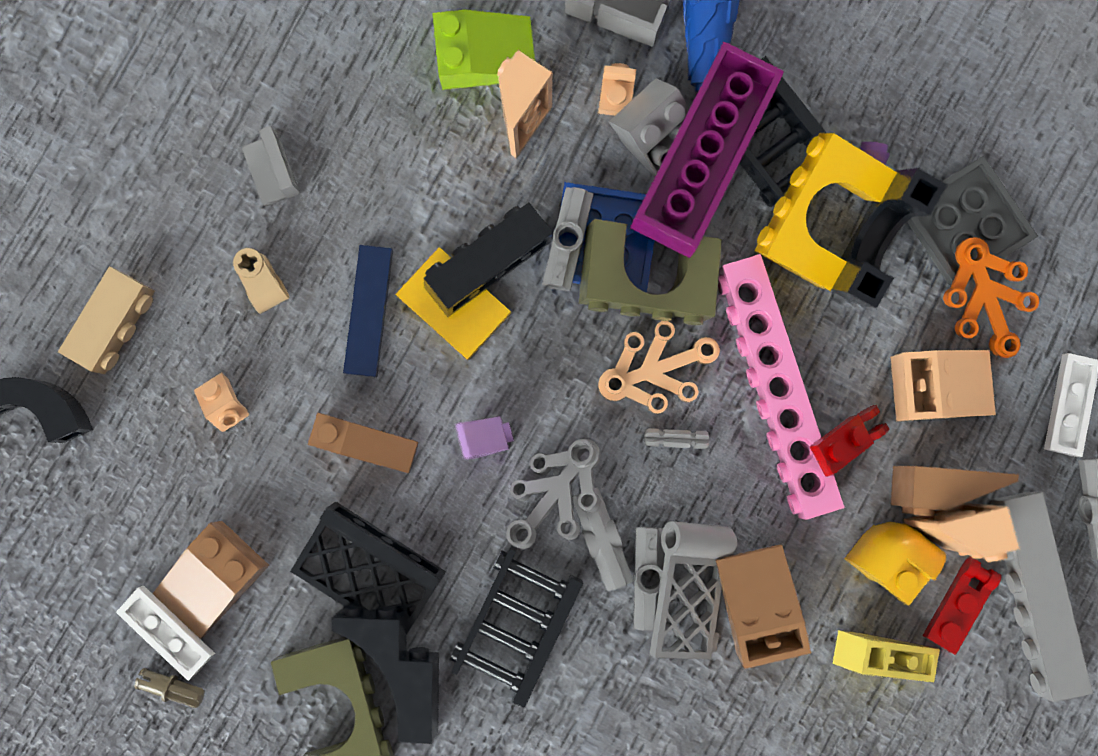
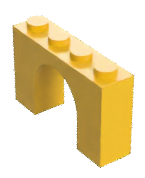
M819 133L808 144L806 158L802 165L791 175V185L785 196L781 197L775 204L773 209L774 216L769 225L764 227L757 238L758 245L754 251L816 287L831 291L847 261L819 246L811 238L806 224V213L810 201L820 189L829 184L837 183L863 200L881 202L897 172L835 133Z

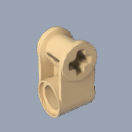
M244 248L236 253L233 259L234 269L245 287L250 302L258 313L261 314L290 298L283 282L275 273L265 255L252 248ZM251 259H254V260L257 261V262H255V263L253 264V265H254V268H255L254 271H251V270L247 269V268H249V267L251 266V264H250V260H251Z

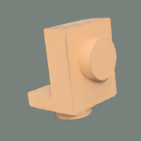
M222 372L194 390L205 418L221 432L228 430L249 416L248 410L238 401L229 379Z

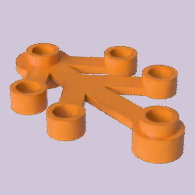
M971 237L964 239L955 251V258L959 268L951 287L943 295V301L948 307H963L967 302V293L964 289L971 275H973L976 286L962 318L955 324V332L963 338H973L979 331V325L976 320L984 305L994 331L989 340L990 351L999 357H1013L1020 349V339L1015 333L1009 331L997 298L1014 304L1020 311L1032 312L1039 306V297L1033 292H1019L990 280L986 267L1004 273L1005 278L1009 281L1024 280L1028 275V267L1023 262H1009L990 254L987 243L980 238ZM973 248H975L978 253L977 258L975 260H973L970 256V252ZM1015 266H1018L1019 274L1014 277L1012 270ZM954 292H957L959 300L954 304L951 297ZM1029 296L1030 305L1025 307L1023 301L1025 297ZM968 322L971 328L970 331L967 334H965L963 332V326L965 323ZM1008 339H1010L1011 346L1010 349L1006 351L1004 345L1005 342Z

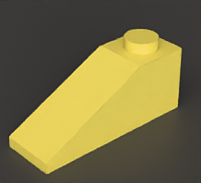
M838 630L832 664L864 675L934 682L940 649L863 633Z

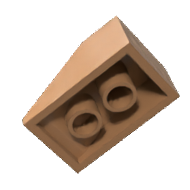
M893 466L891 505L902 506V513L935 516V510H950L1019 481V474L921 466Z
M223 521L212 522L185 549L153 592V595L193 633L202 639L269 567V564Z

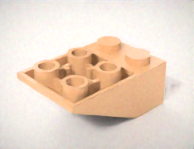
M990 350L904 352L890 357L896 421L996 415Z

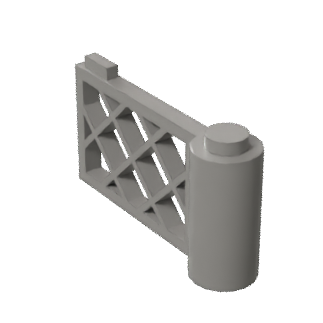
M669 521L664 526L661 535V544L665 552L649 655L654 658L711 659L712 652L717 651L719 632L715 631L722 591L716 559L732 556L737 548V538L733 530L728 526ZM675 563L683 564L688 571V574L678 583L673 578ZM714 566L712 579L704 585L699 574L706 567ZM694 580L699 591L688 601L682 590ZM677 596L683 607L671 617L668 613L669 603ZM705 598L708 602L707 611L699 618L693 608ZM689 614L694 624L682 634L677 624ZM673 630L678 640L668 649L662 648L664 636ZM700 631L703 635L701 650L692 649L688 641Z

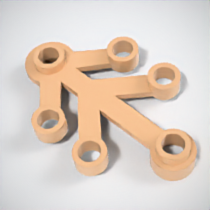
M661 321L654 329L655 337L641 368L628 372L635 352L640 351L644 346L643 336L640 333L631 332L624 339V350L616 367L606 370L601 375L598 382L599 391L603 397L611 401H619L627 397L647 406L655 414L666 410L668 406L667 398L659 393L650 395L633 386L634 384L647 381L678 395L683 402H691L698 396V387L692 382L682 383L664 375V373L696 361L700 364L712 363L719 356V345L714 339L704 337L699 339L692 349L658 361L666 342L675 333L674 325L671 322ZM665 325L669 327L670 335L667 337L661 336L659 334L660 326ZM630 337H637L639 339L640 346L638 348H631L628 345ZM707 344L711 346L712 354L710 356L702 354V345ZM616 378L620 380L621 388L619 390H612L609 387L611 379ZM685 386L693 389L694 394L691 398L683 396L682 389ZM653 398L662 399L663 407L660 410L652 407L651 402Z

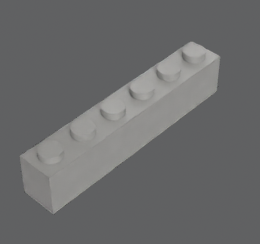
M1024 492L990 500L991 505L1008 507L1019 545L1018 550L1007 552L1008 558L1003 560L1008 574H1006V584L1014 595L1016 603L1014 616L1016 622L1022 628L1024 636L1022 649L1026 658L1030 661L1032 669L1030 682L1038 696L1053 703L1093 694L1043 492Z

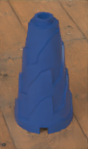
M683 0L685 37L688 52V80L691 81L690 84L695 87V92L697 93L723 42L731 43L740 0Z

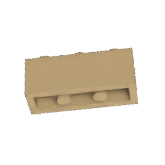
M109 266L58 350V353L91 372L106 374L107 371L116 365L119 359L118 352L124 342L129 341L136 330L135 324L139 317L150 308L155 290Z

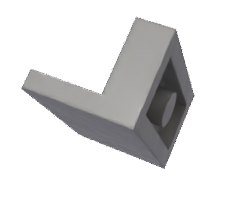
M272 126L259 130L261 140L242 147L261 203L264 206H269L300 194L281 139Z

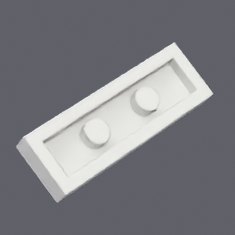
M1071 353L1062 354L1044 450L1074 457H1083L1098 378L1097 359Z
M144 585L138 587L116 611L128 625L187 681L191 680L215 654Z

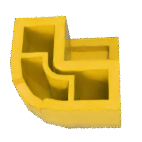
M885 522L873 525L868 529L844 559L868 579L878 582L902 603L909 606L930 579L935 581L946 562V553L917 529L905 523Z

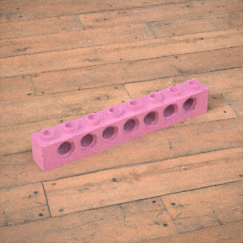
M758 254L723 265L719 269L718 290L721 295H726L729 307H726V314L730 325H736L739 335V338H736L737 348L741 357L746 356L750 368L746 370L747 379L751 388L756 387L760 399L756 401L757 409L761 419L767 420L770 432L766 433L771 450L777 451L780 463L777 464V470L783 483L787 482L791 494L787 496L790 510L793 515L797 514L799 519L808 520L843 509L845 507L834 475L825 477L809 447L818 441L821 435L762 256ZM740 287H747L752 291V302H745L739 297L738 291ZM755 317L761 320L763 323L762 333H754L750 329V318ZM761 348L769 349L772 352L773 362L771 365L761 362L759 358ZM772 379H777L783 384L784 390L780 397L773 395L770 391L769 385ZM784 410L791 412L794 417L793 425L790 428H785L780 422V415ZM796 441L801 443L804 448V454L799 460L794 459L790 452L792 444ZM806 473L811 474L814 478V486L808 492L801 486V479Z

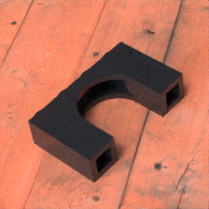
M920 168L896 170L897 174L882 201L872 202L841 257L847 263L834 284L832 292L853 303L878 308L894 280V277L880 270L883 256L889 244L901 227L915 216H930L948 184Z

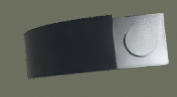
M11 377L0 379V415L19 407L27 408L38 418L48 443H65L93 430L81 404L63 388L45 381Z

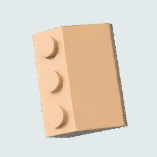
M517 50L512 59L508 57L503 61L497 73L511 155L515 158L519 156L552 108V72L519 50Z
M965 503L950 510H936L935 516L917 515L904 519L905 524L917 529L932 542L946 550L956 551L960 556L971 555L973 559L985 558L987 562L1008 558L1007 552L1019 549L1009 509L1005 506Z

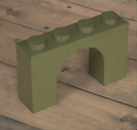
M594 219L586 226L579 304L588 305L589 310L597 312H607L608 308L620 309V314L625 316H640V312L652 314V319L670 321L672 317L683 318V323L689 325H703V321L715 317L722 239L703 236L698 248L690 258L679 253L677 276L672 288L666 294L655 295L638 289L626 274L624 268V249L627 224Z
M346 637L280 655L272 660L271 666L278 693L282 695L312 685L326 684L344 692L353 705L355 726L352 735L341 743L305 753L303 756H393L391 743L388 739L384 740L381 727L384 726L382 710L379 706L375 707L372 694L375 693L374 680L370 673L366 674L363 661H366V652Z

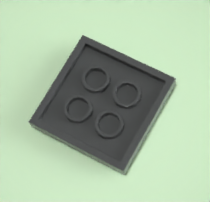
M984 155L943 181L948 186L930 216H915L907 221L950 287L959 268L955 258V251L964 239L971 237L980 238L987 243L990 254L1004 259L1039 237ZM973 248L970 252V256L973 260H975L977 258L978 253L977 250Z

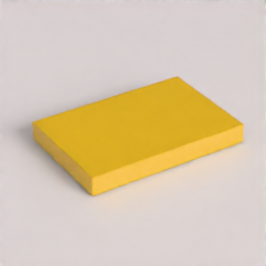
M439 247L395 295L463 357L469 360L508 318L511 311L488 290H485L450 317H447L424 288L423 280L426 276L425 272L437 262L443 264L451 258Z

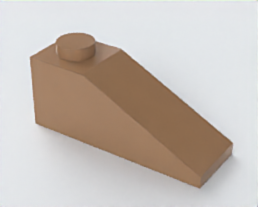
M317 413L307 445L410 473L419 442Z

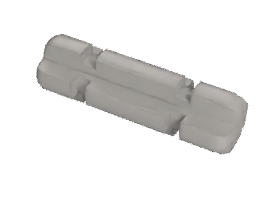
M648 428L644 433V443L646 446L655 447L662 444L663 447L690 448V446H693L697 449H706L709 445V433L707 431H694V433H691V430L663 429V431H660L659 429Z

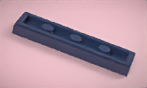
M359 245L344 374L378 377L393 257L392 248Z

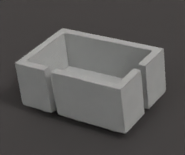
M565 0V13L589 23L592 22L593 18L598 19L597 26L653 47L672 0Z

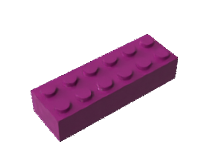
M723 42L630 229L689 258L693 255L785 71L731 44Z

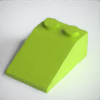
M474 10L432 13L438 75L442 90L499 84L497 73L501 64L508 57L512 59L517 50L535 61L530 16Z

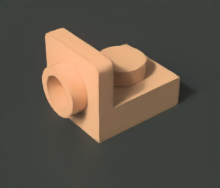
M622 63L604 66L598 114L615 116L632 101L636 69H631L628 65Z

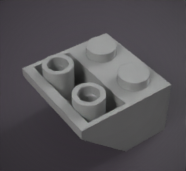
M656 78L609 122L622 144L655 177L689 111V107L677 87Z

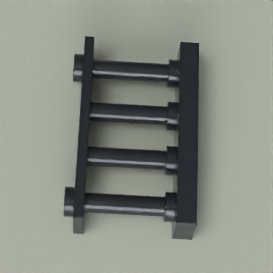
M766 56L761 59L773 65ZM783 77L770 100L771 107L764 112L753 136L778 117L780 119L784 118L791 127V132L757 158L747 147L739 163L760 189V197L769 207H774L777 201L785 196L784 193L787 192L791 185L790 178L795 170L775 183L764 168L797 143L804 144L807 148L815 136H818L819 133H826Z
M511 546L508 553L503 550L501 551L494 565V569L498 570L499 573L465 644L458 641L449 660L455 663L451 671L455 675L458 674L464 663L511 686L510 690L515 692L512 703L525 708L583 586V581L570 574L568 581L562 579L559 582L514 560L513 557L517 548ZM508 571L553 593V598L558 600L553 612L549 610L544 612L499 590L498 588L506 572ZM494 602L539 624V628L544 630L539 642L533 640L530 643L485 621L484 618L491 603ZM477 632L525 655L524 659L529 661L525 672L518 671L516 674L469 651Z

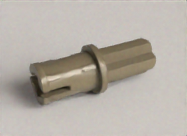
M143 668L138 675L143 676L144 679L150 682L136 678L135 689L160 696L164 702L172 700L192 708H198L204 698L205 690L203 688L180 681L176 675L168 677Z

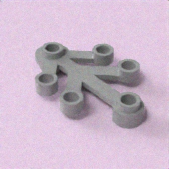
M580 439L573 442L566 452L550 455L538 453L532 457L530 467L539 475L548 474L552 467H567L559 476L531 481L519 479L512 483L510 493L519 501H526L533 494L547 493L525 521L516 520L509 525L506 535L510 544L519 549H527L532 546L536 540V529L557 502L559 504L560 517L557 526L559 535L567 540H573L579 535L580 525L574 520L571 484L578 474L581 486V494L578 497L579 507L588 513H593L601 505V500L594 491L593 469L600 461L601 452L594 441ZM589 451L590 455L588 459L585 461H581V455L584 452ZM545 459V466L538 469V462ZM525 485V492L522 495H518L519 487ZM592 496L594 498L593 504L585 507V500ZM572 523V532L565 534V526ZM528 531L526 540L521 541L520 536L522 532Z

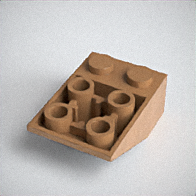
M779 544L716 559L735 650L743 668L747 669L810 654L811 650L805 621L783 546Z

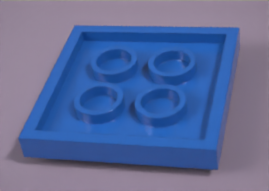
M564 182L562 201L566 187H577L594 194L587 225L594 219L627 224L624 268L630 281L638 289L647 293L654 240L630 229L646 194ZM586 229L572 282L576 284H581ZM566 232L559 237V242L564 246H572L577 242V238L574 234Z

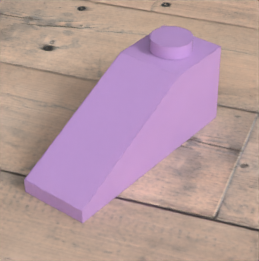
M501 417L455 424L464 459H476L509 450L508 443L514 441L509 422L503 423Z

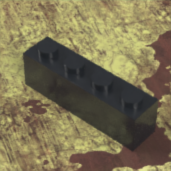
M529 202L521 208L515 206L504 215L503 218L505 220L496 226L493 224L488 225L478 234V239L470 245L467 243L460 245L451 254L452 258L443 264L441 262L435 263L425 272L426 276L423 278L424 288L447 317H450L551 243L553 231Z

